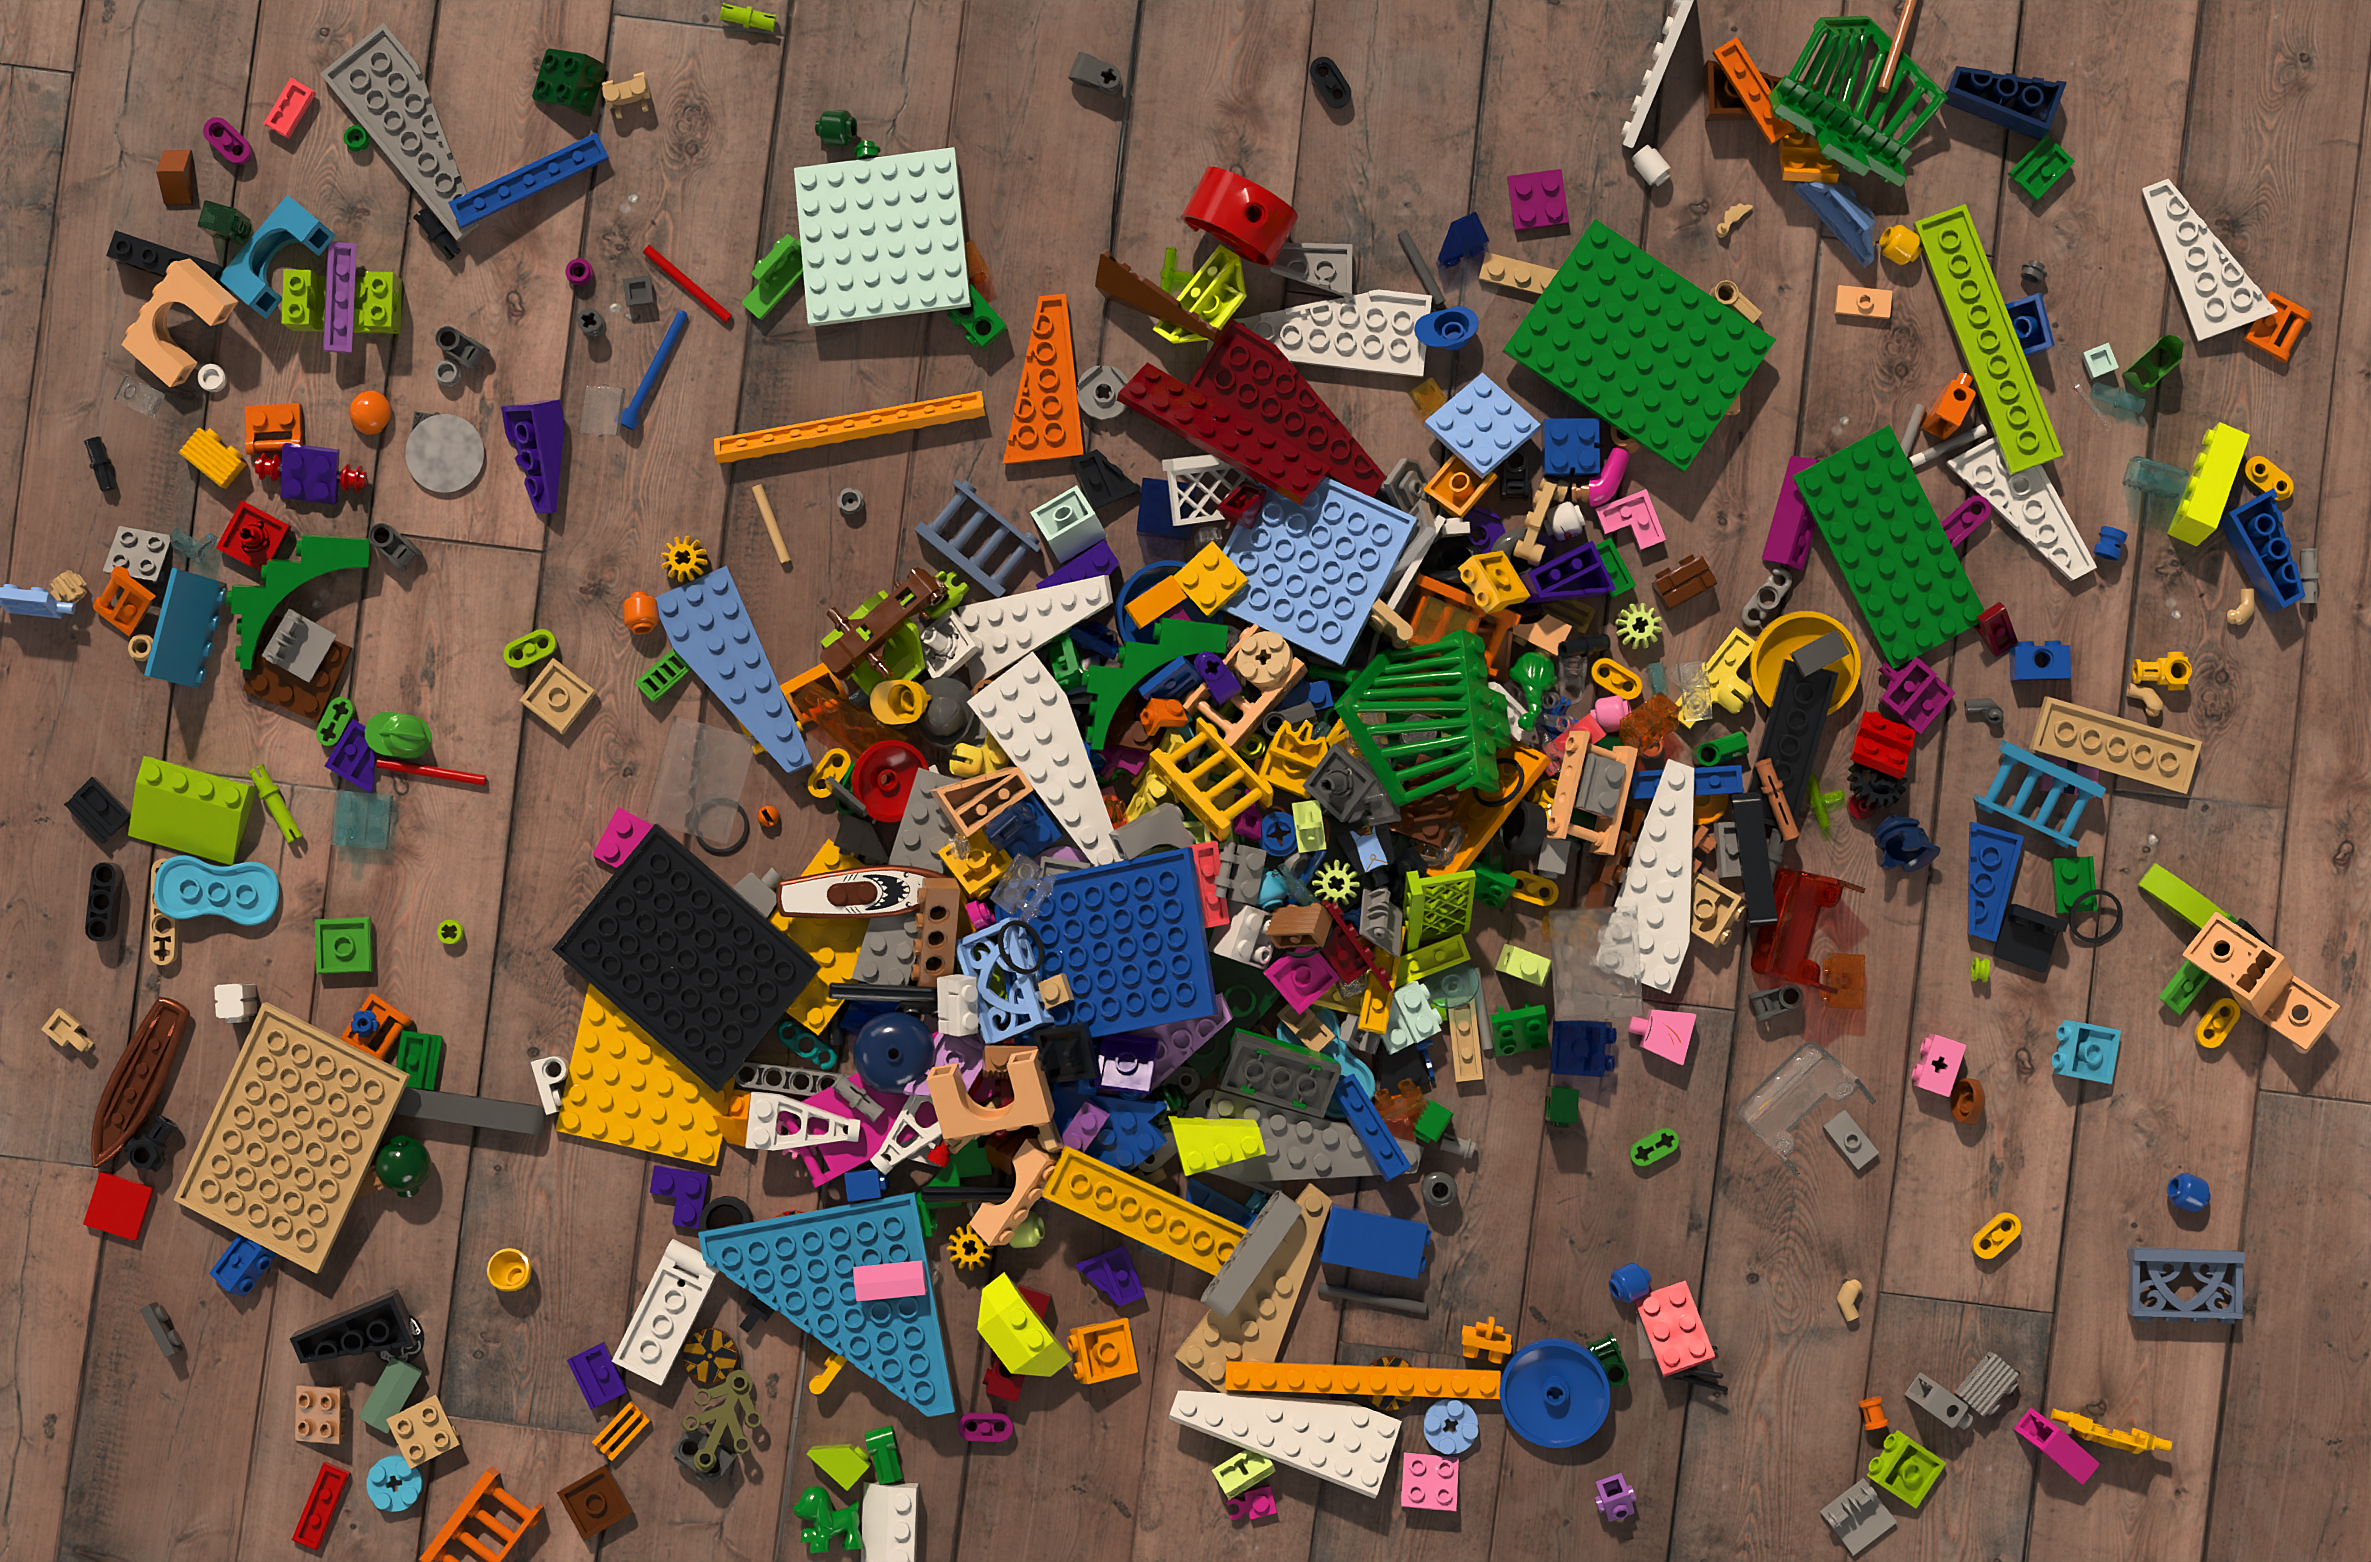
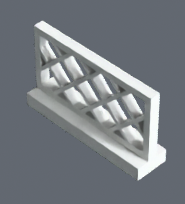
M1211 454L1162 460L1163 471H1167L1173 526L1225 519L1218 510L1213 515H1209L1202 509L1209 497L1218 505L1222 502L1213 494L1220 482L1230 490L1227 496L1245 479L1252 485L1257 486L1258 484L1250 476ZM1232 468L1241 475L1234 486L1224 479L1229 469ZM1216 470H1222L1220 474L1216 472ZM1205 472L1211 473L1216 478L1209 489L1199 482ZM1177 475H1184L1191 481L1184 493L1177 488ZM1195 486L1205 493L1198 505L1188 497ZM1186 501L1194 510L1188 518L1181 519L1180 507Z
M1440 515L1433 519L1436 527L1434 535L1389 592L1386 591L1387 599L1384 603L1398 615L1416 585L1417 577L1421 573L1419 571L1420 563L1431 544L1441 539L1440 528L1446 519Z

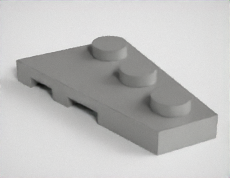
M1285 242L1274 265L1270 267V272L1351 298L1352 244Z

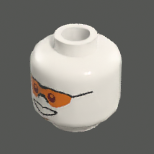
M1565 502L1548 509V519L1544 520L1548 535L1554 534L1558 541H1564L1581 534L1582 526L1586 525L1579 506H1574L1571 502Z

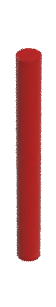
M651 245L644 249V255L722 321L727 323L732 317L730 312Z
M378 757L376 767L380 769L485 786L487 780L486 775Z

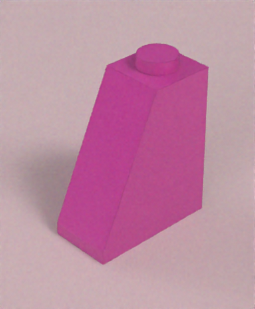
M2031 1407L2013 1428L2082 1485L2100 1465L2066 1433Z

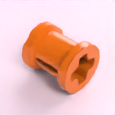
M1881 1396L1858 1402L1866 1420L1865 1430H1873L1889 1425V1421L1885 1419L1881 1402L1883 1400Z

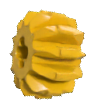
M685 536L683 544L679 537H674L675 547L670 543L665 545L670 550V554L661 553L662 558L669 559V561L662 564V568H671L668 576L673 578L678 574L679 582L685 580L686 574L690 581H694V571L699 575L704 573L698 567L699 564H708L707 560L700 558L706 555L707 551L706 549L697 550L701 542L696 540L691 544L690 536ZM690 553V556H688L690 562L688 564L683 562L679 565V562H681L679 556Z
M969 1223L967 1224V1233L959 1226L956 1230L961 1238L955 1235H950L949 1237L952 1242L957 1243V1245H949L947 1247V1251L957 1252L950 1260L953 1262L960 1257L962 1259L958 1266L960 1269L964 1267L966 1262H969V1270L973 1271L975 1268L974 1261L981 1268L984 1267L985 1263L981 1256L990 1260L992 1254L985 1251V1249H992L994 1246H989L977 1232H972L973 1228ZM975 1241V1248L978 1251L976 1253L972 1251L971 1254L967 1253V1247L963 1245L964 1242Z

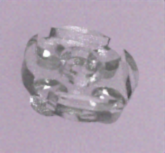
M1454 818L1442 849L1410 839L1409 842L1410 846L1415 847L1428 866H1437L1439 864L1447 866L1452 863L1454 856L1460 850L1466 834Z

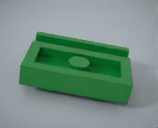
M2047 134L2007 175L2012 177L2016 184L2036 202L2075 161L2057 143H2054Z
M2093 856L2051 859L2055 913H2069L2073 903L2079 896L2090 890H2096ZM2096 895L2084 899L2075 912L2098 911Z
M401 1030L395 1067L411 1075L406 1087L434 1090L442 1041L441 1035Z

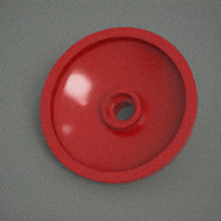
M884 740L875 743L861 754L854 766L851 781L853 795L866 806L868 816L883 822L901 821L918 768L929 771L928 764L920 751L906 742ZM886 774L887 780L882 784L881 777Z

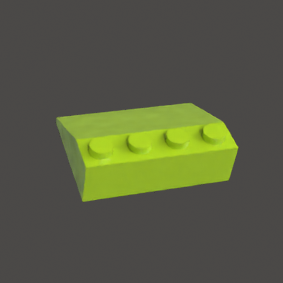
M143 756L135 784L128 836L233 866L237 858L257 787L157 758Z

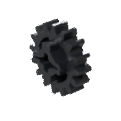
M1855 761L1848 768L1852 774L1847 777V781L1854 784L1849 789L1850 791L1858 792L1857 800L1865 799V806L1874 803L1875 809H1879L1882 805L1888 808L1902 798L1901 795L1906 791V788L1902 786L1907 782L1905 777L1898 779Z

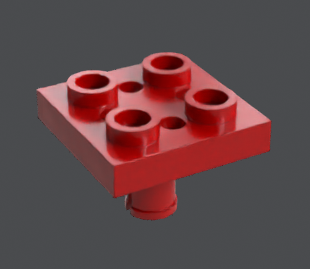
M241 500L216 549L261 572L262 565H267L269 559H275L292 526ZM259 522H263V523H264V527H263L262 529H260V528L258 527V526H260V527L262 526V524L259 523ZM265 540H269L270 545L265 548V546L268 545V542H266Z

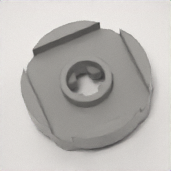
M1100 365L1088 369L1079 379L1077 387V399L1081 409L1088 416L1100 421L1118 417L1127 408L1126 405L1117 401L1118 392L1129 381L1122 371L1112 366ZM1102 386L1104 389L1109 387L1111 389L1109 391L1110 397L1108 399L1104 397L1099 399L1097 397L1099 394L1098 387Z

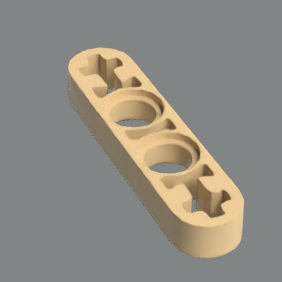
M165 858L157 860L151 869L150 958L158 965H169L176 960L178 955L179 920L162 913L157 907L154 897L155 878L160 866L168 860ZM162 918H167L171 922V929L167 933H161L158 930L157 925ZM157 937H171V942L165 941V950H170V956H165L164 961L162 956H158V950L163 949V941H157Z

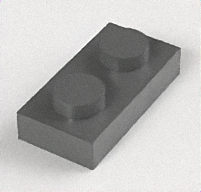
M157 1302L141 1308L140 1312L164 1357L167 1358L182 1350L180 1346L182 1344L181 1338L176 1330L171 1329L167 1321L169 1316L162 1305L159 1306Z

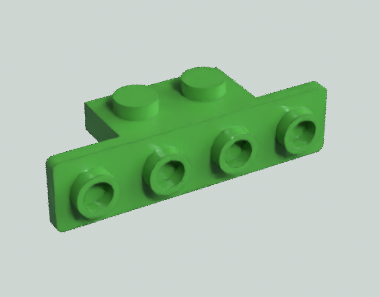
M788 233L774 244L773 250L765 258L757 262L751 273L759 283L742 301V305L759 320H762L803 276L800 239L796 241Z

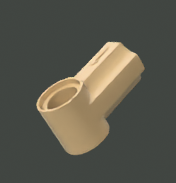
M1721 281L1709 292L1710 296L1752 324L1762 314L1756 306L1738 291V287L1732 281ZM1720 288L1728 292V301H1724L1719 297L1718 290Z

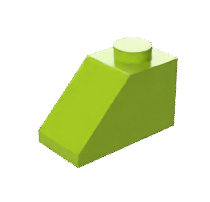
M852 1444L812 1446L807 1452V1455L846 1491L851 1488L872 1463L869 1460L870 1455L859 1445L856 1448Z

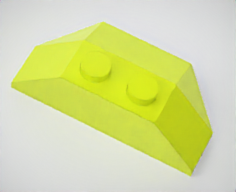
M1220 244L1178 296L1177 300L1182 305L1181 307L1191 313L1194 311L1202 320L1221 330L1247 297L1241 258ZM1161 320L1153 328L1157 334L1173 344L1209 340Z
M1005 1272L982 1289L977 1330L1010 1373L1051 1377L1072 1360Z

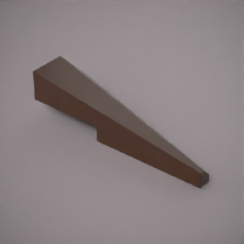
M1104 249L1100 254L1095 287L1106 299L1214 342L1221 335L1222 332L1217 327L1202 320L1194 311L1191 313L1181 307L1182 305L1176 298L1149 279L1131 270V267L1126 263L1121 264L1109 251Z

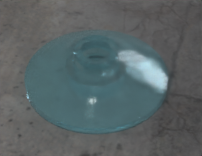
M1462 962L1428 975L1425 980V986L1431 996L1429 1000L1436 1006L1445 1009H1454L1466 1005L1478 992L1479 978L1477 972L1471 965Z

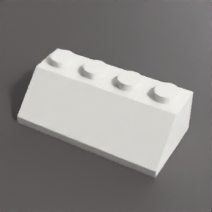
M864 1481L862 1511L863 1549H861V1562H916L919 1483L891 1482L879 1484V1482Z

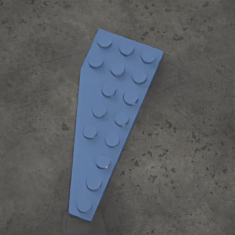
M725 566L655 597L658 603L659 617L672 647L788 774H791L813 764L814 762L729 568Z

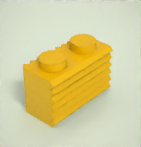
M197 428L196 432L193 433L178 453L220 487L227 489L247 465L241 460L244 455L232 445L226 448L221 444L222 437L211 428L207 431Z

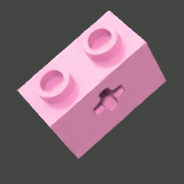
M1929 1034L1928 1038L1925 1037L1920 1048V1053L1923 1054L1920 1064L1916 1063L1911 1075V1079L1914 1080L1913 1086L1949 1097L1967 1045L1936 1034ZM1936 1060L1939 1063H1941V1069H1935V1066L1932 1065V1061Z

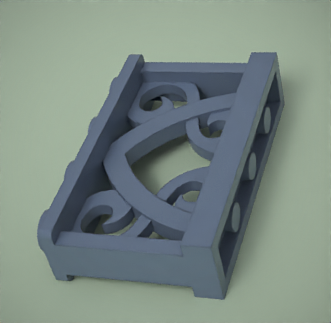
M2128 1247L2129 1281L2127 1314L2135 1316L2136 1321H2152V1317H2163L2165 1322H2180V1317L2190 1318V1322L2207 1323V1318H2218V1323L2232 1324L2235 1323V1319H2243V1263H2245V1252L2215 1249ZM2140 1261H2144L2150 1280L2140 1283ZM2183 1262L2189 1263L2190 1271L2195 1278L2206 1283L2195 1296L2186 1302L2179 1299L2165 1284V1282H2169L2179 1275ZM2166 1263L2171 1264L2172 1272L2167 1276L2161 1277L2159 1273H2167L2163 1270V1265ZM2228 1263H2231V1285L2221 1282ZM2201 1265H2208L2209 1269L2206 1274L2211 1275L2210 1279L2199 1273ZM2154 1285L2156 1290L2150 1291L2147 1299L2154 1296L2157 1302L2154 1306L2146 1307L2140 1301V1294L2146 1287ZM2218 1286L2226 1289L2231 1296L2230 1304L2223 1309L2217 1308L2214 1305L2216 1298L2224 1300L2223 1296L2215 1291ZM2167 1301L2177 1309H2163ZM2203 1303H2205V1306L2208 1309L2196 1310V1308L2202 1305Z

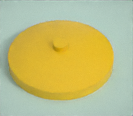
M1796 611L1775 619L1760 633L1754 643L1750 656V676L1755 691L1769 708L1784 658L1793 661L1790 653L1834 630H1837L1849 654L1823 667L1824 669L1839 673L1827 716L1837 711L1848 701L1859 680L1861 660L1858 646L1853 636L1840 622L1820 612Z

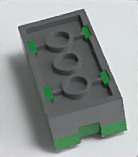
M1234 1027L1228 1042L1230 1052L1227 1060L1222 1059L1216 1074L1219 1088L1324 1118L1342 1071L1341 1065L1332 1057L1321 1052Z

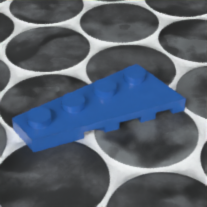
M1969 822L1967 935L1993 942L1997 941L2024 836Z

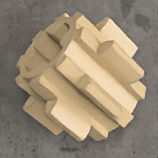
M68 570L52 580L50 586L53 590L50 593L59 602L75 604L85 597L87 591L84 587L87 584L79 574H73L72 571Z

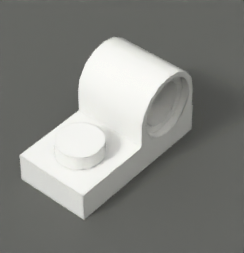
M560 1056L532 1061V1069L546 1115L559 1112L560 1105L563 1104L562 1095L559 1089L554 1088V1084L562 1082L567 1078L570 1068L569 1062ZM553 1062H558L561 1065L562 1071L558 1077H553L549 1072V1067Z

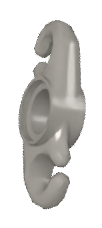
M1777 568L1773 571L1774 575H1783L1785 577V584L1782 586L1776 585L1774 577L1769 576L1766 583L1756 590L1742 610V620L1747 626L1755 628L1761 625L1759 620L1753 621L1749 619L1748 614L1751 610H1757L1760 619L1764 620L1768 612L1779 604L1792 585V576L1789 571L1783 568ZM1763 590H1769L1774 594V602L1771 605L1761 603L1759 596Z

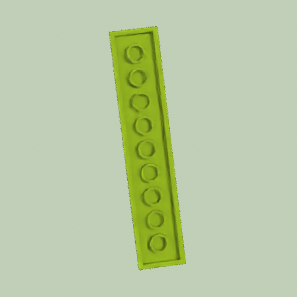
M1966 204L1914 222L1915 232L1920 237V245L1970 374L1974 379L1975 387L2009 475L2061 458L2063 452Z

